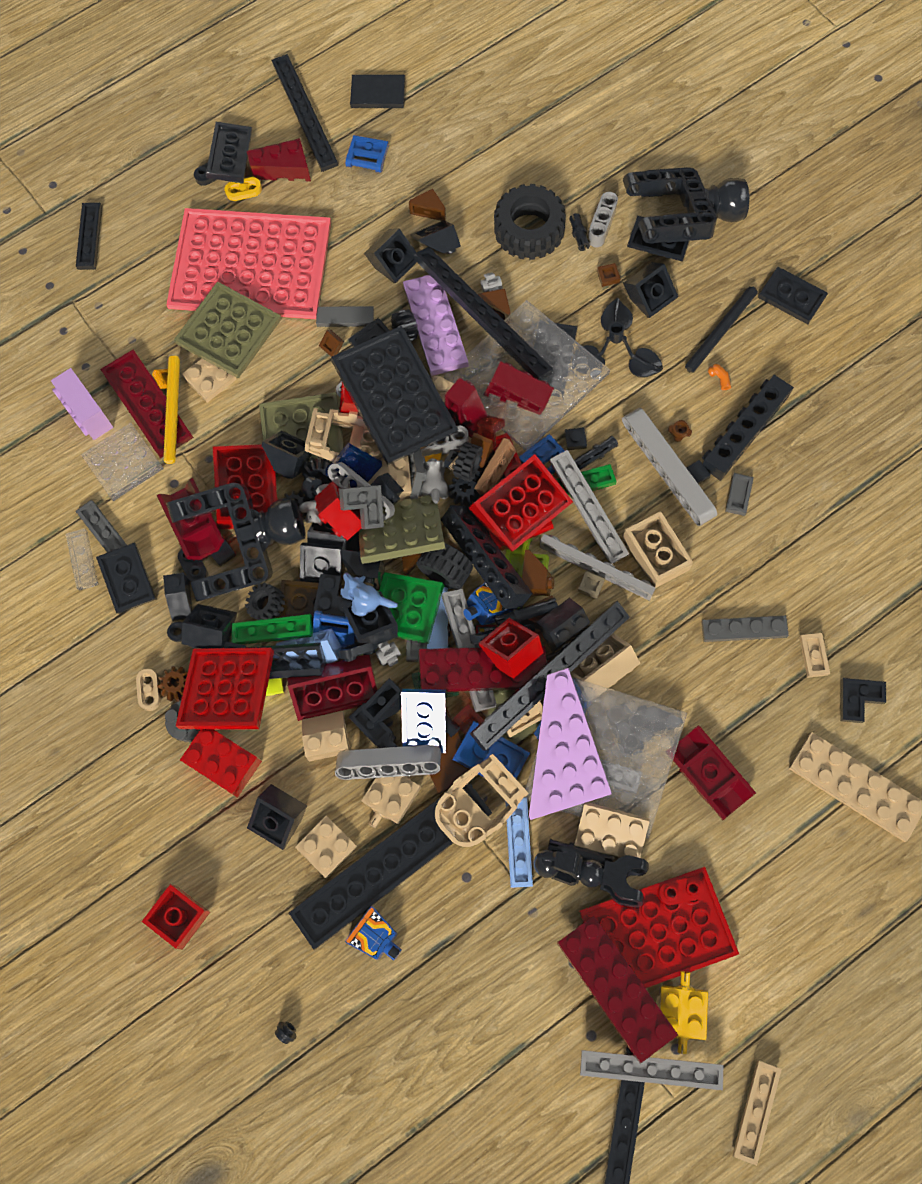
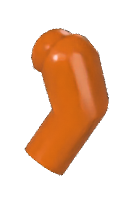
M713 364V366L708 368L710 376L714 377L717 375L719 377L722 390H729L731 388L729 373L719 364Z

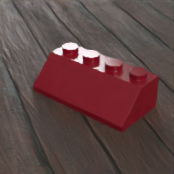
M370 655L358 656L357 659L347 662L341 660L328 663L324 668L322 676L287 678V686L298 721L360 707L378 691Z

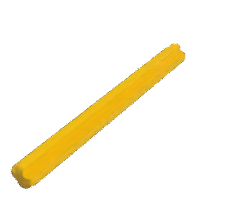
M176 355L169 356L164 440V461L166 464H174L176 460L180 359Z

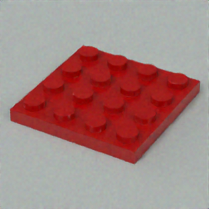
M272 648L193 649L175 726L178 729H260L274 650Z

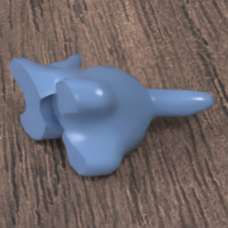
M348 573L343 575L345 587L341 588V595L346 599L353 600L352 611L355 615L365 616L368 612L374 611L378 605L388 608H396L398 606L397 603L380 596L379 592L372 586L364 584L365 576L351 577Z

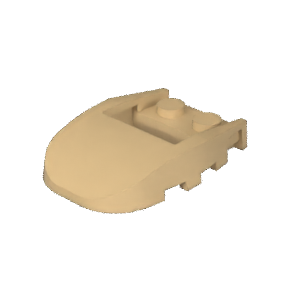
M318 408L313 409L305 442L306 452L332 462L347 464H367L382 457L358 412L350 411L349 414L338 413V410L330 409L329 413L318 412ZM331 424L353 429L348 452L341 451V453H338L326 447Z
M492 754L453 782V785L438 801L435 808V819L440 829L452 842L462 847H471L485 840L493 832L498 831L517 809L521 800L529 793ZM479 772L509 804L492 821L463 789Z

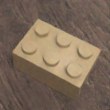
M661 511L625 529L623 539L653 587L657 588L690 570L693 561Z

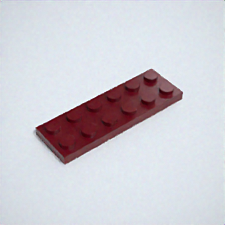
M133 349L100 370L159 458L164 457L167 398ZM179 415L177 416L176 449L194 438Z
M542 646L544 653L514 679L500 671L482 648L419 649L420 688L446 690V692L518 690L547 663L545 646Z
M594 916L557 942L566 958L640 1064L678 1036L675 1029Z

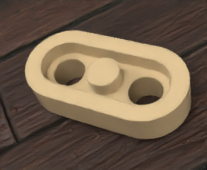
M143 669L136 677L138 704L146 711L157 709L161 702L160 690L157 687L159 685V677L152 669ZM152 678V681L146 684V680ZM149 698H153V702L151 704L147 703Z

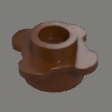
M679 420L668 428L669 433L673 434L674 440L677 442H681L684 437H690L692 434V430L689 429L688 424L684 420Z

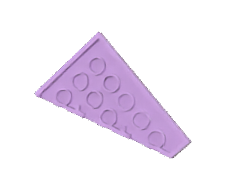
M569 668L547 675L529 811L530 820L612 794Z

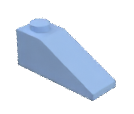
M332 628L313 633V637L290 639L276 644L277 646L321 643L326 663L338 660V649L341 648ZM308 650L306 652L311 657H318L316 650ZM293 651L286 653L292 659L299 657ZM274 654V656H273V658H276V659L279 658V657H278L277 655H275V654Z

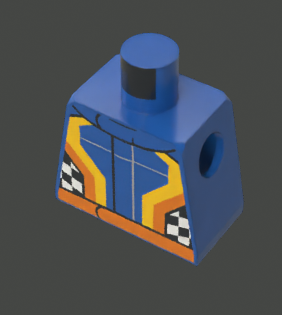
M485 582L470 595L466 601L468 608L464 609L463 613L467 620L470 621L476 618L481 625H487L495 622L494 617L512 612V609L515 608L504 609Z
M372 906L345 940L347 944L376 960H379L385 953L394 961L402 951L400 947L392 942L397 936V932Z

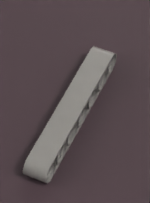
M639 407L623 416L622 422L695 524L701 526L716 517L717 510L645 411Z

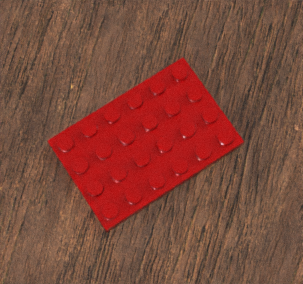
M705 867L640 889L639 891L644 895V904L640 907L619 905L612 899L579 911L583 923L593 916L597 919L645 988L681 976V971H685L686 974L687 971L692 972L739 955ZM695 877L704 885L702 897L695 901L666 905L660 900L658 895L659 888L664 883ZM691 884L689 886L690 892L695 893L697 891L695 885ZM668 889L667 895L671 898L674 897V890Z

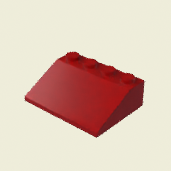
M262 444L213 446L215 488L230 483L244 484L249 490L254 510L266 512L267 508L277 500L275 471ZM235 488L233 490V496L235 499H238L241 495L240 489ZM228 507L216 509L218 529H234ZM242 507L239 510V516L244 519L247 512Z
M534 454L474 502L469 509L486 529L513 552L572 504L573 501Z

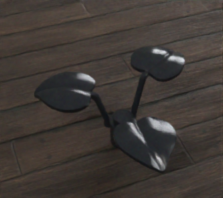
M616 298L606 307L601 316L602 328L609 331L601 352L591 345L582 346L575 352L570 367L574 371L585 375L600 372L605 366V360L601 356L604 354L610 341L615 344L624 342L629 356L633 358L629 361V370L637 377L644 378L657 374L663 370V365L660 358L650 349L639 348L635 355L632 353L627 337L624 336V331L632 325L633 315L620 299Z

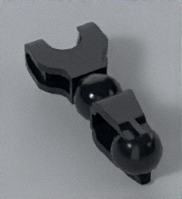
M543 850L535 856L534 868L538 875L544 878H551L570 886L578 884L579 880L587 887L601 885L600 890L607 891L619 905L640 907L644 904L643 893L630 887L626 878L645 875L649 869V863L645 859L625 855L615 862L605 861L603 866L596 859L583 861V857L579 853Z

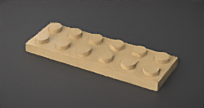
M813 732L809 734L789 767V770L903 842L908 841L922 816V800Z

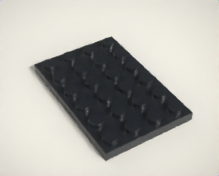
M403 326L331 357L332 364L387 465L458 432V427Z

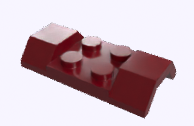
M192 477L188 480L185 488L171 495L158 494L156 496L186 558L201 560L219 551L224 542L212 514L208 513L172 523L166 504L173 500L200 493ZM197 499L194 503V507L196 510H200L202 504L201 501Z
M699 725L665 751L677 765L680 772L705 802L712 807L722 821L756 794L754 789Z

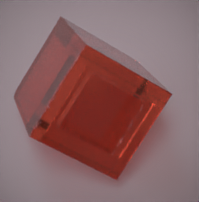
M490 415L477 422V434L492 440L493 448L496 447V432L505 427V419Z
M468 704L453 718V722L460 727V730L465 735L473 721L478 724L484 721Z

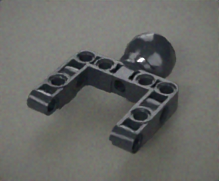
M690 167L630 172L623 178V184L629 196L659 197L677 194L688 213L643 218L639 222V229L646 243L707 240L714 235L717 217L726 222H739L747 217L749 211L750 195L745 179L728 178L720 182L717 187L716 185H711L710 188H704L697 170Z
M241 483L226 484L166 503L172 523L215 512L216 509L228 507L245 566L190 582L196 602L268 581L273 574L266 550L269 544L272 545L276 541L283 545H293L306 537L303 518L294 498L278 499L267 508L266 512L262 510L258 512L254 510L248 488ZM235 488H238L241 491V495L238 499H235L233 496V490ZM197 499H199L202 504L200 510H196L194 507V503ZM242 507L247 512L244 519L239 516V510ZM253 547L258 549L259 554L257 558H253L250 554ZM258 567L264 569L265 574L263 578L258 577L256 574ZM220 578L225 581L226 585L224 589H221L218 586V580Z

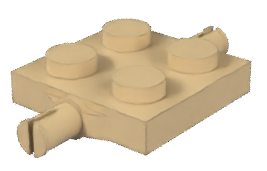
M408 776L375 778L361 800L374 811V815L368 824L376 829L381 818L390 819L399 824L420 791L421 786L411 781Z

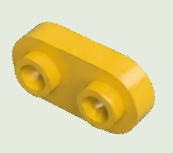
M249 177L244 178V184L228 182L225 185L224 191L229 200L237 201L258 196L262 191V186L259 179Z

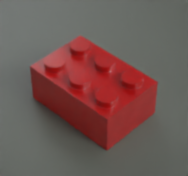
M200 729L180 758V761L237 798L262 762L258 757L214 729Z

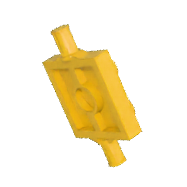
M681 971L680 985L674 987L662 985L660 1010L678 1034L675 1038L678 1039L677 1053L680 1054L682 1053V1044L683 1054H687L688 1040L707 1039L709 991L695 989L690 986L691 972L688 971L686 972V981L685 971Z

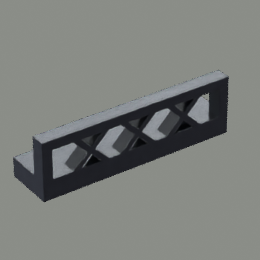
M321 643L247 647L272 648L274 654L279 657L278 660L272 661L269 679L322 676L327 664ZM308 650H316L318 657H311L306 652ZM293 651L299 657L292 659L286 653Z

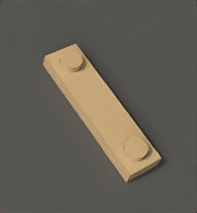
M757 1060L732 1154L733 1157L757 1166L782 1069Z

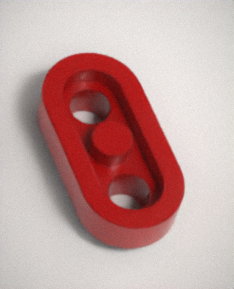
M695 877L664 883L659 888L658 895L660 900L666 905L695 901L702 897L704 885ZM691 884L695 885L697 888V891L695 893H692L689 890V886ZM668 889L674 890V897L671 898L667 895Z

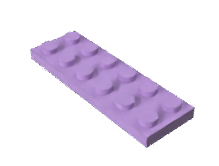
M430 275L403 281L411 312L414 314L418 325V335L431 376L468 367V359L445 290Z

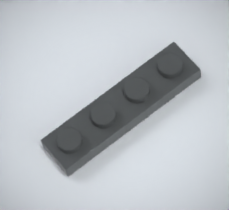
M786 616L702 620L701 622L703 642L787 638L789 636Z

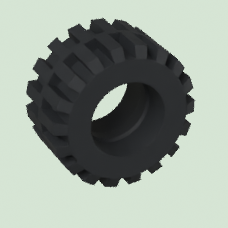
M444 543L445 549L421 554L416 562L421 572L432 581L442 582L444 587L448 589H461L473 570L471 561L459 550Z

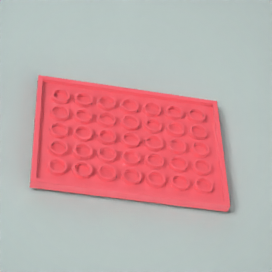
M185 208L166 305L168 309L196 311L218 281L281 315V317L316 319L330 235L331 218Z

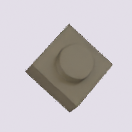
M586 571L578 592L597 599L605 578Z

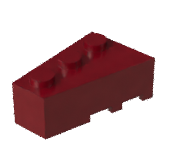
M300 138L247 151L253 177L259 180L286 178L288 181L305 179V181L311 182Z
M500 361L483 395L489 397L492 394L501 397L500 401L504 403L507 400L518 403L517 407L541 415L554 388L548 382L539 381L533 378L530 373L521 372L515 369L512 364Z
M459 377L445 394L446 407L456 426H464L468 430L470 438H472L474 433L484 437L492 427L490 419L475 386L470 381H464Z

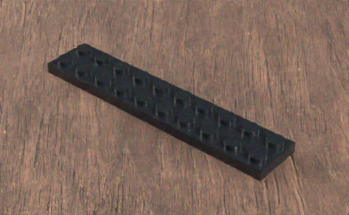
M468 782L463 787L464 791L489 817L492 814L491 810ZM440 798L289 912V915L313 950L323 945L371 906L454 844L440 829L435 819V808Z

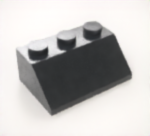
M637 215L627 247L683 262L690 241L646 243L639 229V222L645 217Z

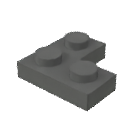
M421 450L411 454L409 462L412 492L408 499L411 500L422 496V481H426L427 470L424 469L425 457H422Z
M381 485L339 489L341 510L360 509L361 529L384 527Z

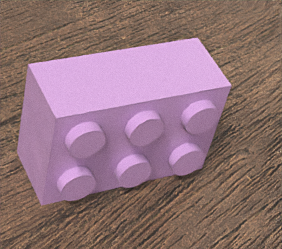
M71 368L51 380L55 386L52 389L85 436L90 435L95 440L113 428Z

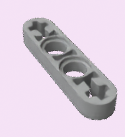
M342 462L332 464L328 468L329 478L341 489L351 488V479L356 481L357 487L371 486ZM382 495V507H386L383 520H386L394 515L395 508Z

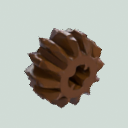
M175 666L171 667V672L164 670L165 677H159V680L163 683L157 685L158 689L162 690L161 696L167 697V700L170 702L174 698L177 702H180L188 671L185 672L183 667L177 670ZM176 681L179 684L177 687L173 685Z

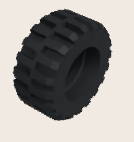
M523 184L519 185L517 189L515 187L510 189L509 193L506 192L501 196L494 211V234L496 235L497 242L501 244V248L504 251L508 250V254L513 257L517 255L519 259L529 258V260H534L535 257H545L546 253L551 254L561 244V240L564 237L565 206L562 204L559 196L555 197V192L546 190V187L542 185L537 187L536 184H530V186ZM524 215H535L542 218L546 223L537 229H523L517 226L514 221Z

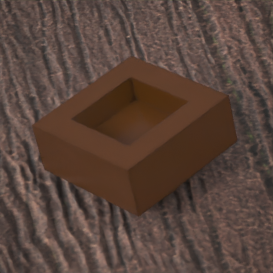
M616 263L597 267V274L602 287L620 283L621 278Z
M327 330L319 347L332 357L339 353L344 341L332 330Z

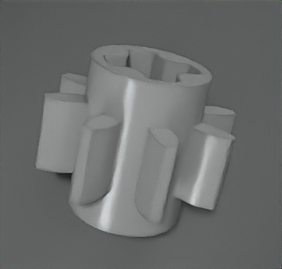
M493 272L484 274L485 279L480 280L483 292L503 289L500 276H495Z
M386 641L378 644L379 650L375 653L381 664L385 665L387 663L390 667L397 664V657L401 654L395 643L389 644Z

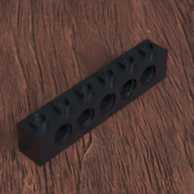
M775 374L770 380L766 379L760 386L761 391L758 394L754 393L748 401L750 403L747 408L743 407L739 411L736 422L731 421L725 430L727 433L724 436L720 435L714 443L715 447L713 450L708 449L702 457L704 460L703 465L711 475L720 481L726 476L789 398L794 388ZM754 410L759 411L761 414L755 413ZM743 424L748 425L750 428L743 427ZM731 439H736L738 442L735 443ZM719 453H724L727 457H722Z
M450 505L441 519L444 526L504 609L522 608L533 594L469 507Z

